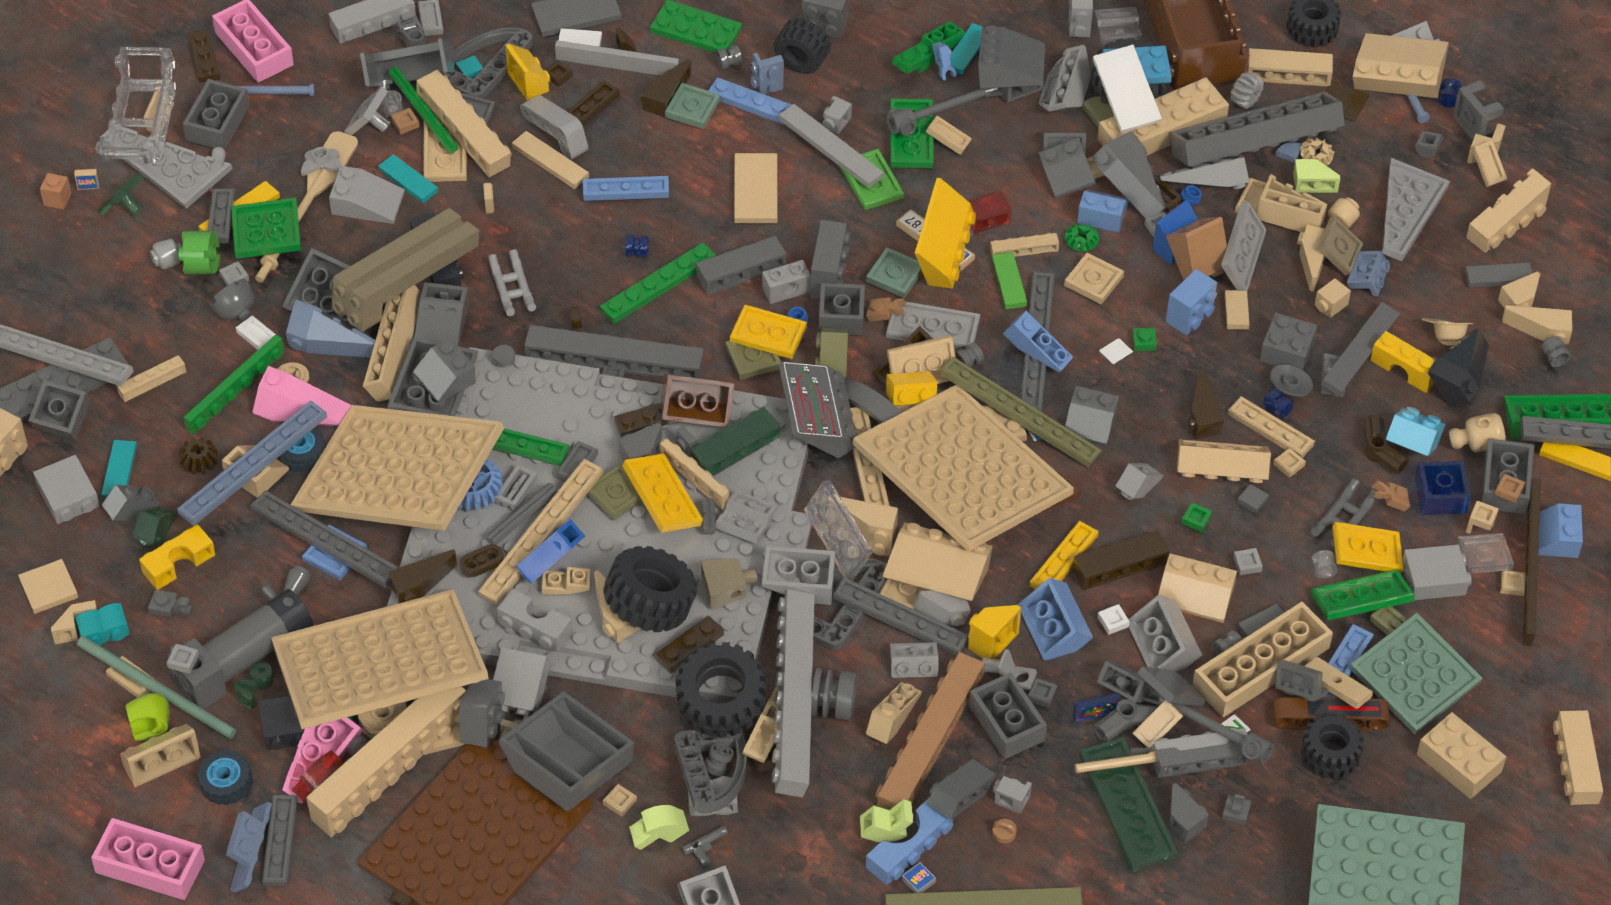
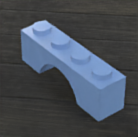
M930 797L916 809L915 824L918 832L912 839L902 843H890L883 840L866 855V869L886 885L893 880H898L904 873L905 868L910 864L914 865L926 849L930 850L942 834L946 835L952 829L953 819L950 820L929 806Z

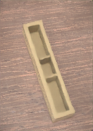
M1057 233L1029 237L1022 236L1020 238H1008L1006 240L990 242L991 257L992 255L1011 252L1014 253V257L1057 252L1059 250Z
M177 355L126 380L122 386L117 385L118 394L124 402H127L186 373L185 363Z

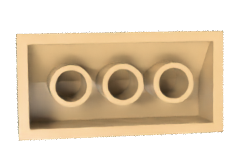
M1179 439L1177 471L1181 472L1182 476L1195 477V474H1204V478L1218 479V476H1227V480L1240 481L1241 477L1249 478L1250 482L1263 483V479H1269L1271 452L1269 447Z

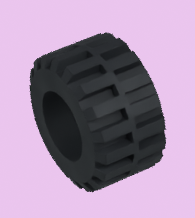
M1293 0L1292 4H1290L1287 20L1288 34H1291V38L1297 40V43H1303L1308 47L1310 45L1314 47L1319 45L1325 46L1327 42L1331 43L1337 36L1341 9L1334 0Z
M793 18L787 21L773 44L775 47L774 52L777 53V56L781 55L784 65H787L791 70H796L799 73L803 72L804 74L814 73L819 69L831 50L830 39L825 35L826 32L810 20Z
M1331 713V716L1322 714L1321 719L1315 717L1312 723L1309 722L1304 733L1301 754H1303V762H1307L1306 767L1309 770L1314 769V774H1323V778L1327 779L1328 776L1338 779L1339 775L1346 777L1348 772L1352 773L1355 771L1356 766L1360 762L1364 736L1360 734V727L1354 726L1355 722L1352 719L1348 721L1346 720L1347 716L1342 715L1338 717L1336 713ZM1334 742L1343 749L1331 750L1323 746L1322 743Z

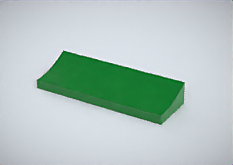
M1611 394L1504 395L1503 404L1506 412L1509 440H1521L1520 420L1522 416L1611 425Z

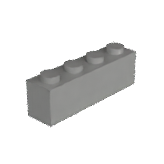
M365 0L328 13L330 28L340 44L390 27L398 21L403 22L416 16L413 0Z

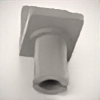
M1005 649L1001 660L987 657L982 659V662H985L984 672L997 673L1001 677L1012 673L1015 679L1020 674H1028L1029 678L1025 682H1018L1022 689H1030L1037 674L1036 669L1015 666L1011 653L1007 649Z

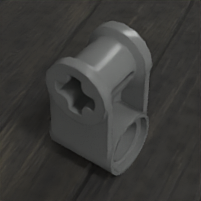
M416 16L412 17L411 20L395 23L397 33L406 47L426 44L425 32Z

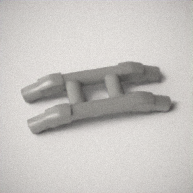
M516 249L509 251L514 272L504 275L501 273L496 254L489 255L488 260L491 273L506 314L508 316L515 314L510 299L523 297L528 310L534 311L536 305L529 290L518 251ZM517 280L520 288L507 291L505 283Z

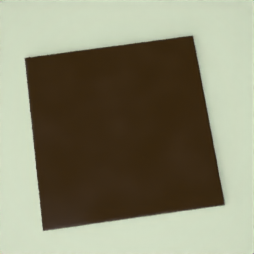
M1332 80L1330 86H1327L1325 90L1328 94L1342 101L1344 118L1355 122L1370 94Z

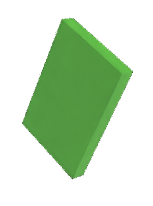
M879 149L861 154L884 172V177L870 188H867L841 168L864 210L904 198V192Z

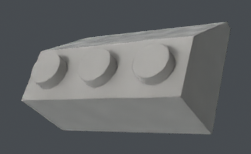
M1159 594L1128 619L1130 621L1129 629L1147 667L1179 671L1186 669L1202 656L1176 600Z

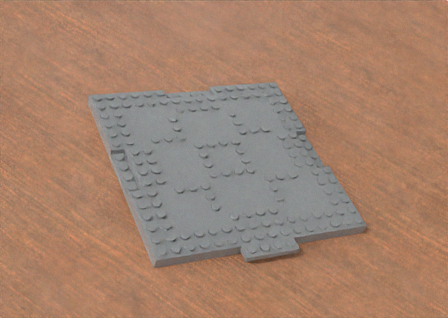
M470 347L469 349L478 351L474 364L476 383L465 389L455 417L500 421L505 429L569 444L567 456L577 442L580 441L598 449V455L593 464L603 468L602 475H604L620 464L622 466L624 463V459L619 453V438L621 437L615 426L614 416L661 403L663 384L600 374L599 368L515 355V361L512 365L499 367L493 362V351ZM733 391L729 428L678 421L662 426V441L668 439L673 444H676V429L683 425L697 439V454L693 455L692 458L704 471L710 472L713 479L719 484L726 486L729 491V498L736 490L778 505L775 515L759 542L755 544L716 528L713 535H705L702 531V524L698 527L661 533L643 501L616 520H613L586 494L563 523L565 524L571 519L585 537L547 571L566 572L567 567L590 569L589 590L565 595L541 594L542 575L531 584L522 575L512 588L532 598L533 613L531 617L543 618L553 609L572 619L573 632L558 652L546 649L539 642L531 638L527 639L519 632L511 628H505L498 622L497 608L499 605L497 606L484 599L478 593L496 568L476 577H466L460 571V559L464 555L490 545L487 541V534L515 512L511 509V506L505 507L501 502L500 504L494 502V504L488 503L487 509L482 506L479 507L478 512L475 508H471L469 512L466 510V507H463L461 510L457 509L445 531L412 527L400 567L452 549L455 550L457 566L424 597L454 589L482 660L486 665L497 666L501 647L547 656L551 660L548 673L550 676L676 697L675 680L676 675L679 674L678 669L670 674L655 659V653L708 615L724 629V635L715 641L716 645H722V642H729L730 646L734 647L737 644L743 647L744 652L746 650L752 652L754 660L758 658L774 593L773 590L762 587L766 546L807 549L813 525L814 514L794 511L810 444L793 435L786 399ZM660 445L656 452V455L660 454ZM493 449L487 457V461L493 460L494 465L500 469L503 484L517 464L537 472V480L517 509L546 484L552 483L558 492L565 483V481L556 478V472L561 466ZM674 469L702 517V500L707 497ZM520 473V475L515 480V482L513 483V485L504 497H508L514 485L516 484V482L519 481L523 473ZM551 499L497 544L502 548L504 558ZM715 505L714 514L715 525L717 519L725 510H721L717 505ZM636 546H642V548L651 546L657 550L660 548L666 550L665 552L670 555L671 553L676 555L678 560H683L696 578L698 591L686 620L679 627L666 632L664 630L662 632H653V630L647 632L640 628V630L619 643L605 634L602 628L603 623L594 586L595 571L598 570L607 578L616 556L624 550L633 549ZM739 559L742 571L755 568L757 582L746 584L745 598L714 609L710 608L701 575V560ZM393 590L387 607L398 604ZM716 676L704 682L699 689V693L710 702L727 703L736 699L742 693L744 687L738 680L732 677Z

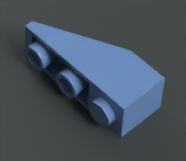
M1027 311L1015 319L1003 333L1019 350L1058 372L1073 358Z

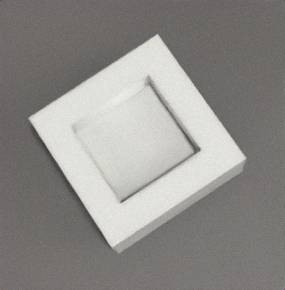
M1119 604L1098 612V619L1108 635L1129 627L1130 621Z

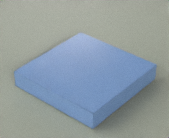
M328 525V527H330L331 529L337 531L338 533L344 535L345 537L349 538L350 540L356 542L357 544L367 549V545L365 543L340 531L339 529L331 525ZM312 545L302 556L304 562L340 581L351 569L349 566Z

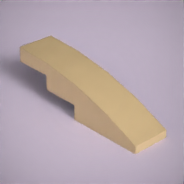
M779 686L775 687L742 753L762 763H765L774 745L773 736L777 729V724H774V715L776 710H778V705H775L774 701Z

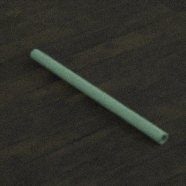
M85 636L79 638L77 642L78 647L153 693L162 694L168 702L225 737L232 739L235 735L236 729Z

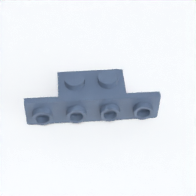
M269 802L255 807L252 815L245 811L237 815L226 856L238 862L230 891L234 893L247 888L252 881L251 875L254 865L258 860L260 844L264 840V830L270 819L269 813L272 804Z

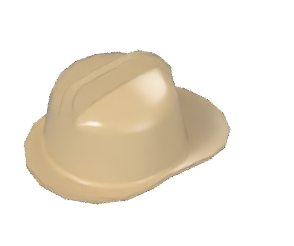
M1422 318L1424 321L1434 323L1437 339L1447 346L1459 344L1461 339L1466 336L1468 325L1473 324Z

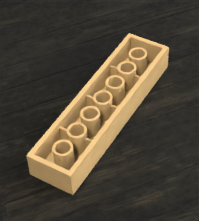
M460 686L455 689L434 693L430 696L417 698L306 797L311 821L330 837L342 832L351 819L360 816L370 802L376 801L389 785L392 786L398 781L400 775L406 770L412 769L420 757L430 753L435 742L439 739H445L450 734L451 728L457 723L460 724L459 703L466 690Z

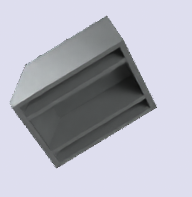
M564 691L499 739V744L514 772L566 811L571 810L630 764L635 745L632 740Z

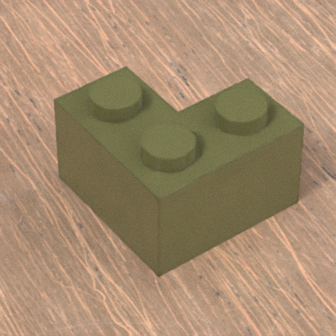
M822 327V331L817 332L816 348L821 349L820 357H816L815 365L829 366L836 371H840L846 377L849 328Z

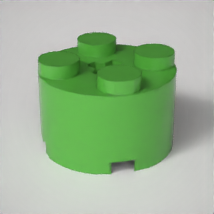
M183 231V248H179L178 255L179 260L184 262V274L203 275L217 273L220 264V254H217L216 247H220L217 233L215 231Z

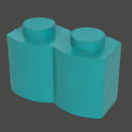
M121 603L109 604L99 610L86 611L75 617L80 635L85 636L98 645H102L106 641H120L130 634Z

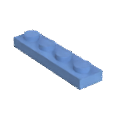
M718 77L709 89L710 92L720 94V101L780 124L784 123L779 120V114L791 106L789 103Z
M668 176L583 179L584 201L669 198Z
M1353 624L1328 664L1350 677L1352 673L1349 669L1350 665L1365 653L1373 640L1374 634ZM1328 691V694L1322 698H1337V696Z

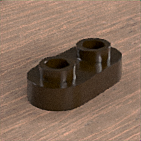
M490 544L464 555L460 559L461 573L466 577H476L497 568L504 559L502 548L498 545Z

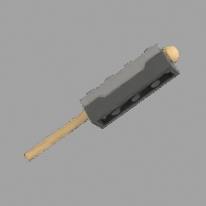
M1230 728L1245 737L1248 736L1246 728ZM1209 731L1196 736L1184 735L1176 739H1159L1153 743L1152 750L1148 754L1075 764L1076 773L1153 763L1157 778L1248 765L1251 759L1246 758L1241 753L1242 745L1217 732Z

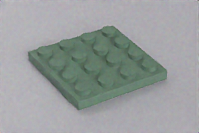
M1418 613L1414 614L1355 660L1349 667L1379 699L1387 701L1388 708L1414 734L1422 730L1481 683L1483 679Z

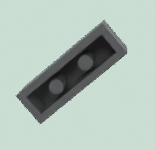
M974 759L965 765L961 764L957 771L947 774L944 780L940 783L936 782L929 792L931 797L928 805L952 820L989 793L996 774Z

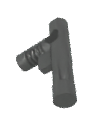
M723 825L681 847L685 856L693 852L703 867L708 866L711 860L706 855V852L712 850L710 843L728 834V831Z

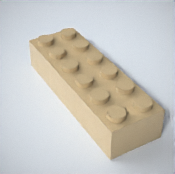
M1203 78L1154 99L1162 118L1161 122L1131 131L1134 132L1144 145L1147 156L1171 146L1170 131L1227 117L1229 104L1207 78ZM1115 116L1099 122L1098 140L1104 146L1106 143L1130 131L1121 133Z
M1300 602L1196 669L1192 686L1207 699V702L1223 718L1276 684L1278 661L1283 659L1303 666L1328 650L1333 632L1303 602Z

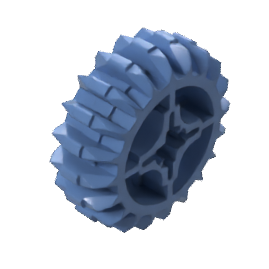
M486 459L473 481L474 486H470L459 505V510L466 507L468 512L471 508H475L478 512L479 507L482 506L487 509L488 503L494 504L495 496H499L500 489L503 488V477L498 466L494 465L493 460L487 461Z

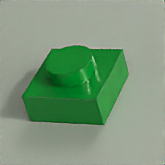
M1133 328L1134 351H1156L1155 328Z
M1191 503L1182 518L1181 524L1203 532L1212 517V511Z

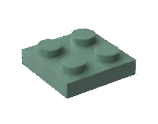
M681 83L665 111V117L704 129L720 102V94Z
M886 247L866 276V282L905 298L922 274V270L918 260Z

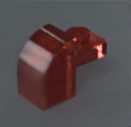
M330 750L301 775L300 781L292 791L308 806L306 797L337 771L344 762Z

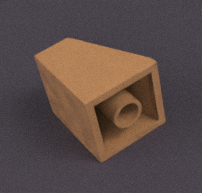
M1222 217L1202 218L1166 235L1183 280L1195 269L1212 277L1224 273L1221 264L1227 249Z

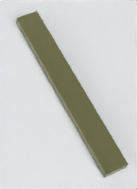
M952 357L941 369L940 375L1089 468L1099 457L1101 449L955 357Z
M1081 887L885 894L886 905H1082Z

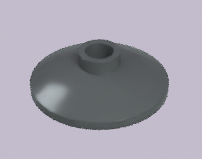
M1278 365L1270 373V379L1274 386L1288 395L1300 397L1306 396L1312 391L1313 382L1309 375L1295 366Z

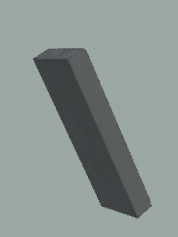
M213 189L208 231H215L217 233L219 243H229L235 189Z
M1530 263L1466 266L1465 268L1469 288L1504 286L1533 274Z

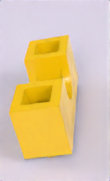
M1387 331L1375 342L1370 361L1387 371H1390L1395 364L1401 366L1408 374L1407 383L1424 393H1427L1435 384L1428 374L1435 359Z
M197 524L191 529L185 530L176 538L166 541L154 551L146 553L139 561L142 573L156 590H159L177 579L173 565L175 561L188 559L197 567L214 557L215 550L212 540Z

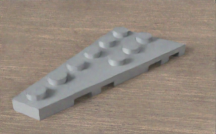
M117 124L100 136V140L104 145L185 209L233 169L230 163L215 161V158L210 156H200L195 151L169 142L157 141L152 136L145 137L139 135L137 131Z
M1391 158L1382 254L1403 261L1447 191L1450 181Z

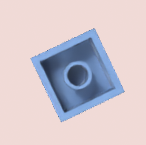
M1195 269L1169 295L1166 323L1186 336L1192 330H1196L1205 317L1211 316L1215 309L1214 299L1217 296V282Z

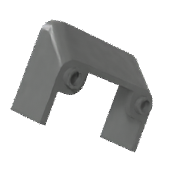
M440 38L438 42L375 54L360 53L366 87H377V90L381 86L385 89H390L389 85L396 84L388 73L394 66L400 69L408 81L418 80L437 69L447 78H451L450 74L454 73L453 41Z

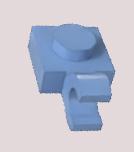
M941 42L932 44L935 61L939 65V77L942 80H946L945 73L948 70L952 77H956L955 68L950 66V58H952L950 48Z

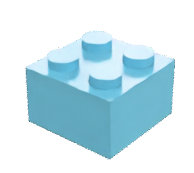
M1407 407V409H1401L1393 418L1386 440L1426 456L1430 455L1437 448L1445 424L1440 422L1441 419L1436 416L1428 415L1426 417L1419 414L1420 411L1415 408Z

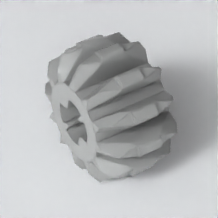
M1248 71L1242 73L1233 85L1231 100L1242 108L1248 109L1253 107L1254 103L1258 102V98L1261 96L1264 81L1254 73Z

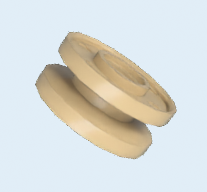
M406 702L359 714V727L363 731L362 734L369 740L373 739L407 708Z

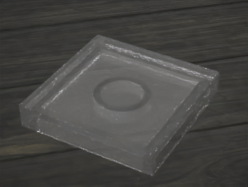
M1503 533L1458 536V545L1461 553H1464L1466 557L1467 572L1480 573L1513 570L1514 562Z

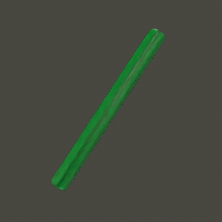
M396 66L390 69L388 73L446 150L450 154L458 151L459 146L400 69Z

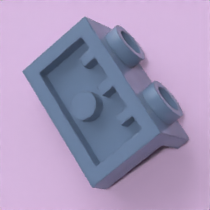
M1382 251L1358 252L1347 281L1349 289L1370 288L1373 296L1379 295L1384 285L1386 273L1390 269V263L1385 255L1382 254Z

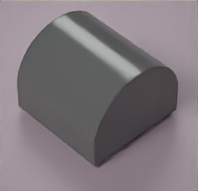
M1422 131L1415 145L1416 152L1424 158L1435 157L1443 140V134Z

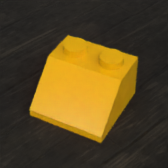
M512 44L505 45L507 73L525 99L530 100L537 95L549 92L550 76L546 70L543 71L538 58L533 57L530 51Z
M1018 605L987 607L979 614H974L969 622L968 649L981 658L995 659L1019 634L1021 607Z

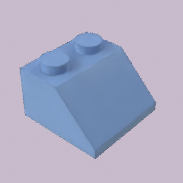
M1087 189L1084 191L1079 205L1077 223L1081 224L1083 222L1084 225L1091 224L1092 227L1119 233L1129 200L1124 197Z
M1558 503L1540 511L1538 555L1578 558L1583 543L1581 505Z

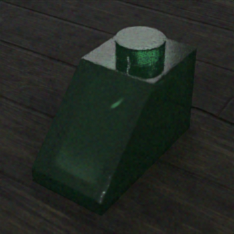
M160 506L139 511L132 538L139 539L141 544L153 546L155 543L162 542L175 521L178 512Z

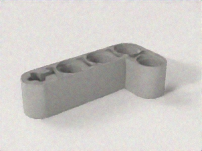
M537 95L520 105L521 112L528 121L558 139L562 154L569 160L588 150L583 126L575 116L541 95Z

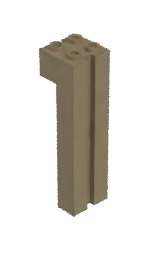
M446 209L333 276L332 309L343 318L347 316L352 326H355L362 332L382 320V306L385 302L478 247L480 230L468 221L463 223L461 216L452 209Z

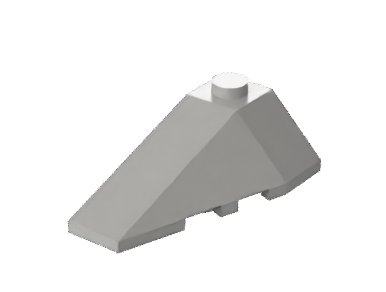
M1243 154L1237 157L1221 158L1220 161L1214 162L1211 165L1210 163H1202L1198 167H1193V169L1183 168L1160 174L1161 181L1224 187L1233 186V189L1246 187L1245 183L1249 182Z

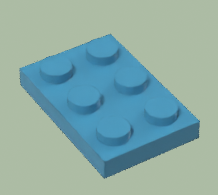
M1166 46L1135 47L1148 84L1170 83L1172 76ZM1103 49V53L1116 49Z

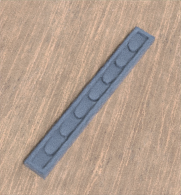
M310 400L177 508L178 513L195 526L326 419L327 412Z

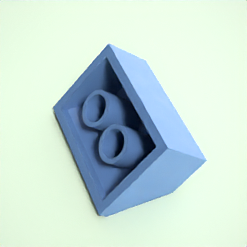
M1048 578L1018 604L1021 607V614L1043 660H1050L1076 652L1093 638L1065 582Z

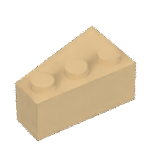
M1270 174L1259 201L1257 216L1266 223L1305 232L1307 224L1322 228L1327 204L1305 192L1303 195L1293 190L1292 185L1287 183L1285 186L1276 181V177Z

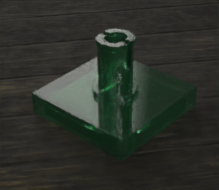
M138 171L106 200L97 211L103 216L116 203H121L133 217L137 215L143 207L130 193L145 177Z

